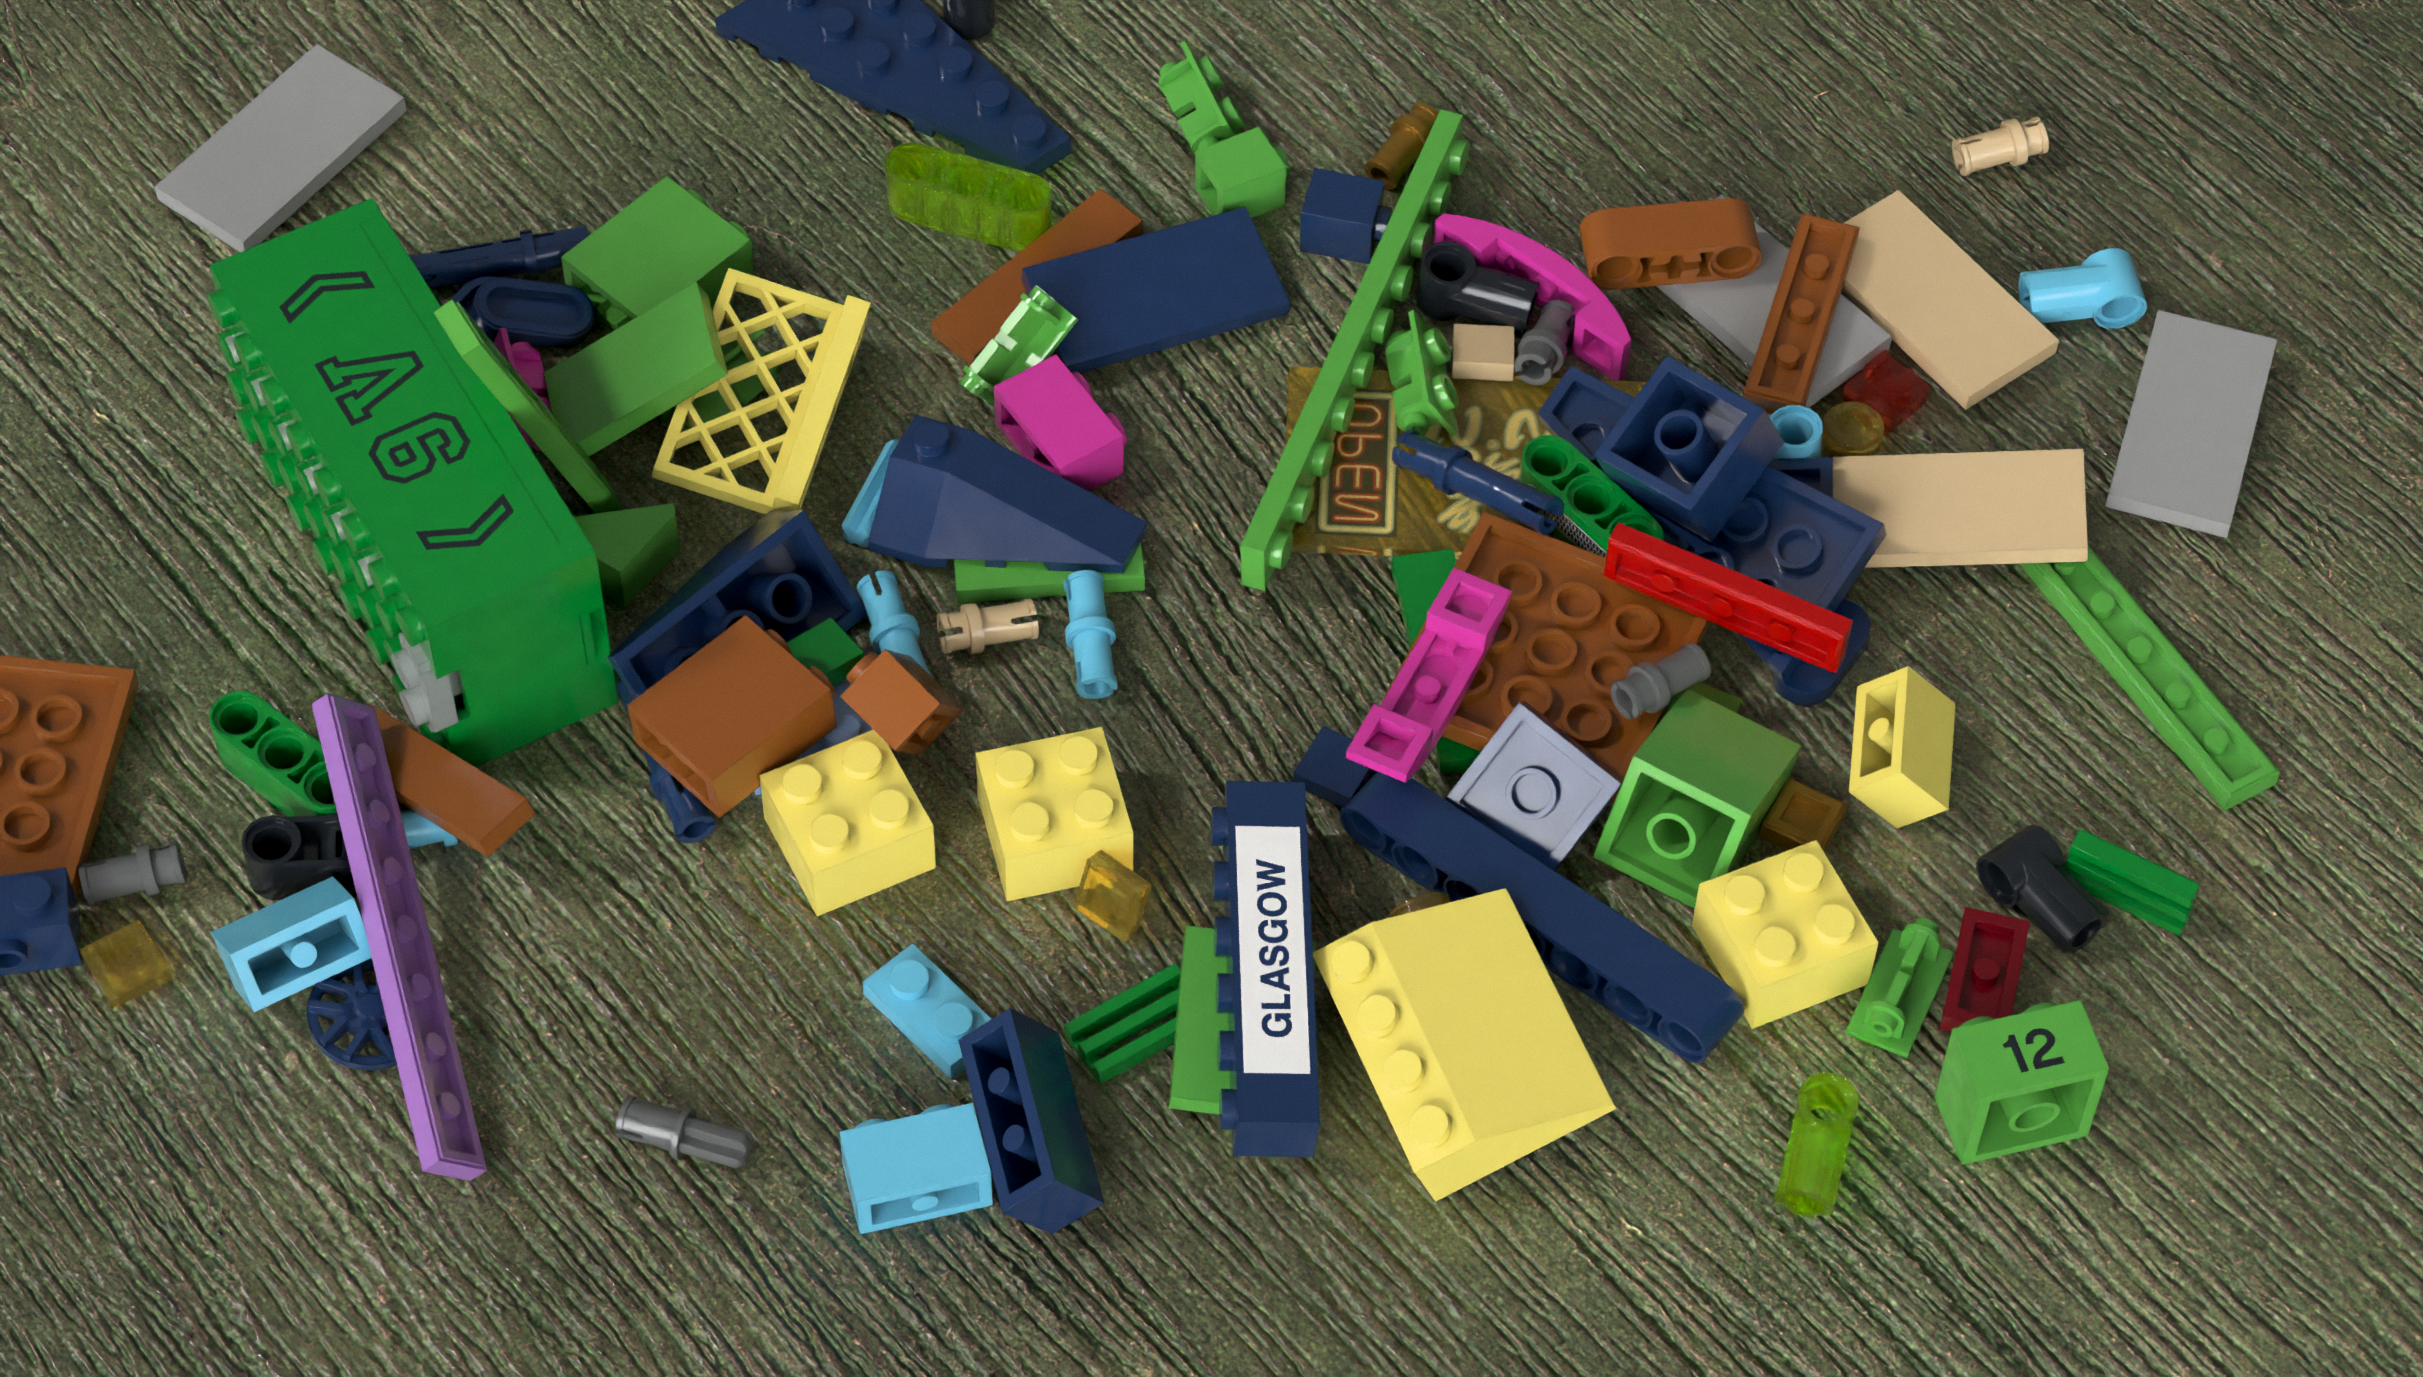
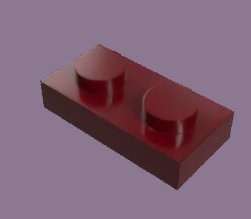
M1965 907L1939 1030L1952 1032V1029L1960 1027L1968 1020L1982 1016H1988L1993 1019L2012 1016L2030 921Z

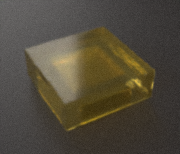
M1099 850L1086 861L1073 908L1125 942L1138 932L1152 884L1104 851Z
M140 919L79 949L83 962L111 1009L172 980L169 967Z

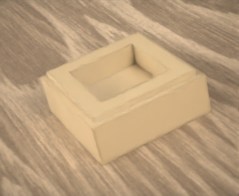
M1454 324L1452 378L1513 381V326Z

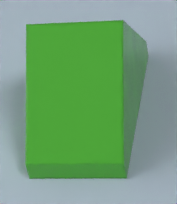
M674 503L574 517L596 552L602 595L623 608H626L680 551Z

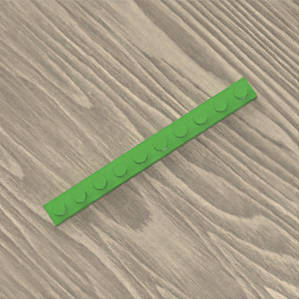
M1440 109L1241 542V585L1265 591L1275 568L1283 570L1288 563L1293 546L1292 530L1296 522L1305 523L1309 516L1314 498V488L1312 486L1317 476L1325 478L1329 472L1334 455V437L1337 431L1345 433L1350 425L1355 404L1353 395L1357 387L1366 388L1369 383L1374 366L1373 351L1377 343L1385 345L1388 341L1393 326V307L1396 300L1402 302L1406 300L1413 280L1412 265L1415 258L1422 259L1423 254L1430 246L1433 230L1431 223L1434 216H1441L1448 207L1453 174L1461 176L1465 170L1469 157L1470 142L1462 140V114Z

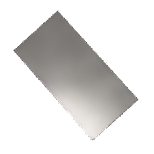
M316 44L155 186L157 199L237 251L242 252L259 245L407 111L405 97Z
M1721 194L1716 199H1724L1726 197ZM1755 221L1762 262L1753 273L1732 280L1657 286L1751 367L1789 253L1785 246ZM1842 294L1839 298L1806 403L1807 408H1810L1890 349L1892 336Z
M2158 310L2105 507L2227 538L2277 339Z

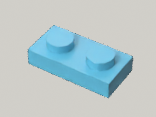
M912 943L862 981L863 993L950 1079H953L966 1069L958 1040L985 1024L991 1018Z

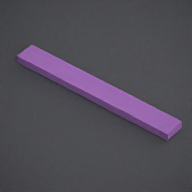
M327 693L312 703V708L423 1172L471 1181L487 1171L376 711L372 706Z

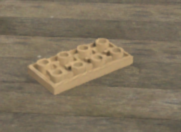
M1900 190L1895 191L1844 222L1845 224L1860 227V231L1842 292L1860 310L1892 336V340L1965 410L2056 354L2059 339Z
M2083 449L1833 457V498L1884 523L1887 535L1865 568L2088 561Z

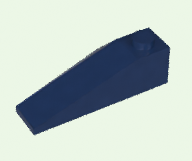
M915 415L890 455L868 544L870 551L925 567H948V559L984 560L985 567L1006 568V561L1042 562L1049 571L1076 572L1093 570L1101 573H1124L1140 542H1142L1146 535L1148 526L1147 522L973 430Z
M804 510L770 511L724 546L607 658L633 698L636 699L745 615L762 630H774L787 643L829 618H832L846 632L867 616V612Z

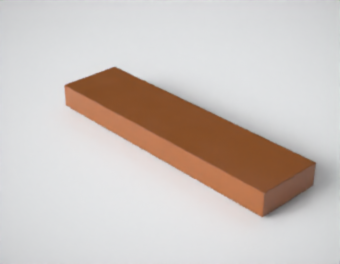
M1102 189L1097 190L931 322L932 336L971 365L989 341L996 337L1000 327L1022 301L1020 295L1023 292L1027 294L1021 281L1023 268L1140 236L1143 234V220Z
M1801 213L1743 393V398L1765 409L1766 413L1773 414L1779 408L1788 405L1806 407L1855 251L1860 227Z
M368 704L375 708L397 801L487 857L535 814L526 797L374 705Z

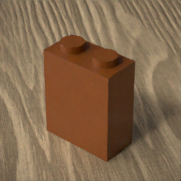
M746 615L627 705L635 742L719 818L761 786L759 775L791 763L837 727L833 704L835 690L829 679L814 666L807 669L793 657L789 646L777 632L772 629L762 630Z

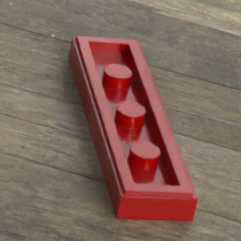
M1618 522L1610 535L1603 574L1606 578L1829 672L1837 673L1845 658L1853 620Z

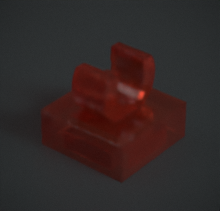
M1883 350L1865 365L1864 370L1845 384L1842 401L1888 435L1928 402L1931 386L1917 377L1911 368H1905L1893 359L1887 350Z

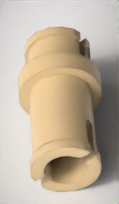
M2038 116L2020 123L2015 118L2002 121L1998 129L1962 139H1953L1952 141L1954 162L1957 170H1960L1961 176H1967L1972 172L2008 162L2014 167L2026 164L2029 156L2042 155L2049 150L2047 131Z
M1029 598L1020 602L978 608L975 603L961 605L960 612L938 613V632L951 629L957 631L954 635L939 638L943 653L949 654L952 651L967 649L968 653L972 655L983 653L984 646L1023 639H1037L1039 635L1038 621L1020 624L1011 623L1012 619L1037 614L1032 599Z

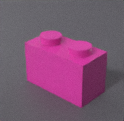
M1057 355L994 386L995 424L1022 457L1087 491H1091L1124 473V446L1127 444V436L1122 424L1113 413L1108 412L1105 414L1093 400L1091 389L1085 378L1079 372L1071 373Z

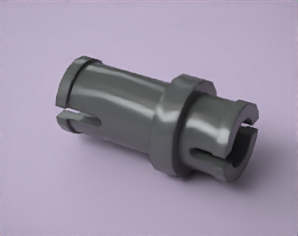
M1562 300L1547 302L1541 311V316L1534 329L1526 332L1518 345V357L1514 362V369L1516 372L1524 367L1518 376L1524 382L1535 386L1543 385L1563 365L1567 357L1566 344L1572 332H1574L1576 314L1571 316L1575 308L1571 304Z
M1690 642L1652 664L1650 662H1641L1628 670L1627 678L1618 680L1611 685L1610 691L1613 704L1619 713L1627 719H1635L1644 711L1656 713L1669 705L1672 696L1710 677L1711 666L1708 657L1698 645Z
M177 841L157 848H153L151 843H145L136 846V853L79 865L81 886L89 906L95 905L96 902L145 891L148 896L162 894L163 886L187 883L185 862Z

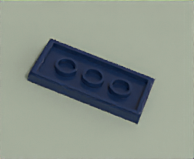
M1246 207L1023 268L1021 277L1028 295L1037 285L1078 319L1077 323L1053 352L1071 373L1086 372L1288 315L1291 304Z

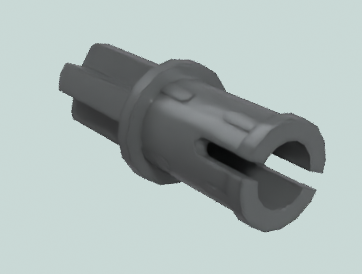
M628 1095L624 1099L615 1126L617 1137L643 1142L670 1151L671 1157L681 1160L685 1154L733 1168L746 1165L753 1144V1136L749 1132L697 1117L696 1109L687 1106L681 1111L657 1105L632 1095Z

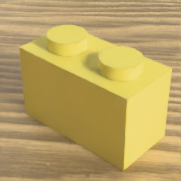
M1909 666L1857 686L1849 793L1896 829L1949 810L1956 703Z

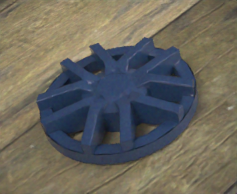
M372 958L316 983L310 994L307 1006L308 1029L317 1047L333 1061L358 1070H381L397 1065L393 1046L386 1037L390 1033L378 982L376 985H365L362 979V972L375 971ZM353 974L354 986L339 982L340 979ZM324 994L344 1001V1003L321 1001ZM318 1017L336 1022L323 1033ZM349 1032L354 1038L346 1050L334 1045L345 1033ZM368 1041H372L383 1055L364 1056L358 1054Z

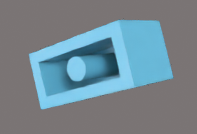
M333 876L211 932L235 990L254 1012L372 958L364 923L354 898Z
M973 1103L960 1106L949 1104L935 1105L918 1115L890 1121L870 1119L858 1124L853 1129L839 1131L842 1164L859 1234L993 1205L991 1170Z

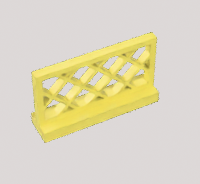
M728 268L712 313L720 345L722 346L737 340L749 362L728 370V374L725 377L677 404L655 462L652 478L765 515L770 511L801 510L862 341L871 302L847 295L845 304L842 305ZM737 291L759 298L767 313L741 323L730 305L734 292ZM805 313L827 321L823 333L799 342L787 319ZM725 319L729 328L720 331ZM775 325L788 347L761 357L748 335ZM816 350L811 362L807 354ZM795 359L806 380L800 385L781 392L768 369ZM757 374L770 397L742 408L730 385ZM718 390L731 412L703 423L693 406L694 399ZM798 400L793 413L789 404ZM777 409L788 427L787 432L762 442L750 419ZM686 420H688L692 428L683 431ZM739 425L751 448L723 458L710 435ZM699 440L712 462L697 470H691L673 464L671 460L676 449ZM779 451L776 463H774L770 454ZM759 460L769 477L765 493L739 485L731 470Z

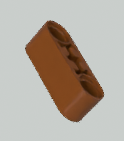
M1735 198L1601 209L1586 216L1579 226L1589 279L1598 288L1605 290L1738 279L1753 273L1762 262V254L1751 208L1745 201Z

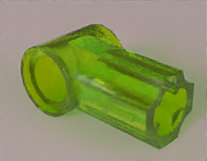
M1825 1072L1812 1075L1803 1082L1798 1092L1792 1127L1775 1194V1202L1783 1205L1792 1214L1813 1219L1816 1216L1832 1215L1858 1110V1094L1855 1087L1845 1077ZM1817 1108H1826L1837 1114L1839 1119L1833 1121L1821 1120L1810 1111Z

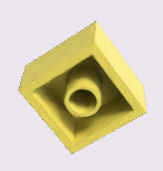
M1102 727L975 753L977 796L1006 901L1133 875V829Z
M874 730L759 775L764 819L817 917L936 868L934 826L888 743Z
M1817 840L1699 884L1692 927L1724 982L1740 997L1744 1005L1743 1015L1752 1029L1867 985L1871 977L1879 942Z

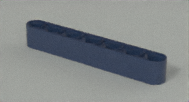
M1377 771L1341 810L1339 814L1340 822L1355 842L1446 903L1506 888L1549 971L1679 1057L1694 1063L1704 1062L1744 1014V1005L1740 997L1723 980L1413 778H1410L1405 783Z

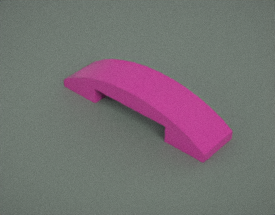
M1445 213L1435 220L1434 244L1446 241L1458 243L1466 247L1473 254L1475 262L1539 282L1540 286L1535 304L1542 309L1551 300H1562L1571 304L1575 308L1571 316L1576 314L1572 353L1618 384L1626 378L1631 338L1627 328L1605 294L1577 267L1541 243L1500 225L1466 216Z
M1456 568L1452 569L1427 612L1425 630L1381 705L1373 704L1346 751V759L1405 783L1416 773L1445 732L1471 686L1511 600V590Z

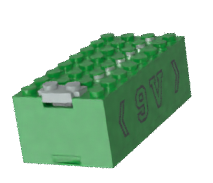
M370 198L209 265L215 291L207 294V300L221 329L225 330L216 334L226 362L231 369L234 368V370L226 373V378L236 402L242 408L235 411L242 434L249 445L259 442L265 453L260 454L270 482L275 488L284 485L290 496L286 497V502L296 526L301 532L308 529L312 531L316 538L315 541H312V547L322 570L327 576L337 573L342 582V585L338 586L339 594L348 614L354 621L363 617L369 630L365 631L369 648L380 666L386 663H390L396 673L395 676H392L394 689L410 721L415 727L419 726L421 734L474 767H478L617 704L618 696L614 670L607 658L611 654L596 552L505 407L458 353L433 313L441 307L374 199Z

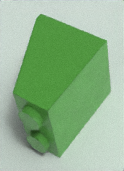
M1687 688L1634 754L1593 857L1695 909L1700 883L1737 870L1759 833L1762 823L1784 788L1802 745Z

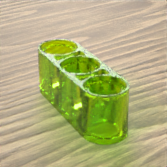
M910 142L900 144L893 148L886 156L887 204L889 210L899 219L1019 252L1052 227L1051 190L1049 184L1038 175L921 143Z

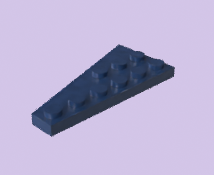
M745 0L715 18L717 35L732 42L739 37L759 47L761 56L775 63L785 59L810 71L811 80L886 116L890 111L913 121V129L929 137L939 133L965 146V154L1023 182L1030 180L1071 154L1070 137L921 0Z
M1570 366L1537 414L1541 425L1551 435L1562 437L1570 442L1606 474L1594 457V453L1635 398ZM1769 465L1712 543L1631 497L1660 524L1664 536L1663 541L1832 612H1835L1887 535L1884 523ZM1737 633L1772 672L1786 684L1801 659Z

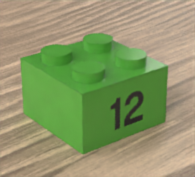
M2081 1000L2057 1005L2054 1002L2039 1003L2020 1014L1998 1019L1988 1016L1977 1017L1968 1020L1958 1028L1952 1029L1934 1098L1960 1164H1969L2088 1136L2108 1075L2109 1066Z

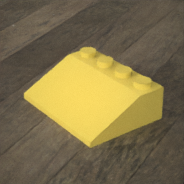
M1506 888L1371 922L1313 952V958L1410 1165L1435 1202L1616 1109Z

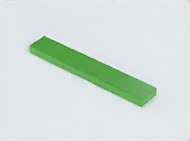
M452 299L433 313L463 360L596 514L626 510L600 469L458 301L455 303Z
M2089 545L2088 561L2018 563L2224 811L2276 785L2280 771Z

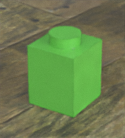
M1259 126L1195 151V190L1212 216L1246 207L1252 219L1285 206L1286 179H1289L1291 176L1290 165L1282 148L1278 145L1272 146Z

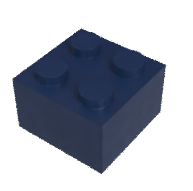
M1666 355L1594 453V457L1606 475L1629 496L1712 543L1782 447L1784 441L1765 409Z

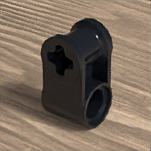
M338 813L324 816L291 817L271 815L261 817L250 823L243 833L241 842L249 886L252 890L265 899L280 900L333 876L353 898L357 897L343 835L342 839H336V834L342 832ZM272 856H283L280 859L266 860ZM339 873L345 874L344 880L339 879Z

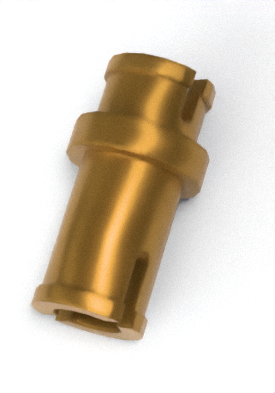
M1418 102L1413 105L1408 115H1400L1390 127L1391 136L1374 157L1370 158L1364 167L1366 175L1370 179L1385 181L1384 189L1393 190L1398 185L1401 177L1419 157L1439 113L1432 106Z

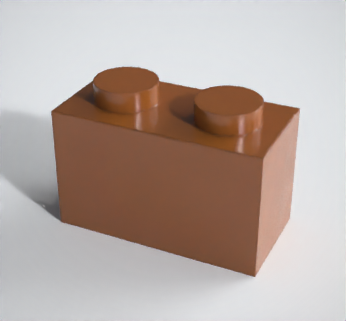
M887 649L879 656L874 651L864 656L848 673L846 679L851 685L840 696L895 751L922 755L965 710L911 656Z

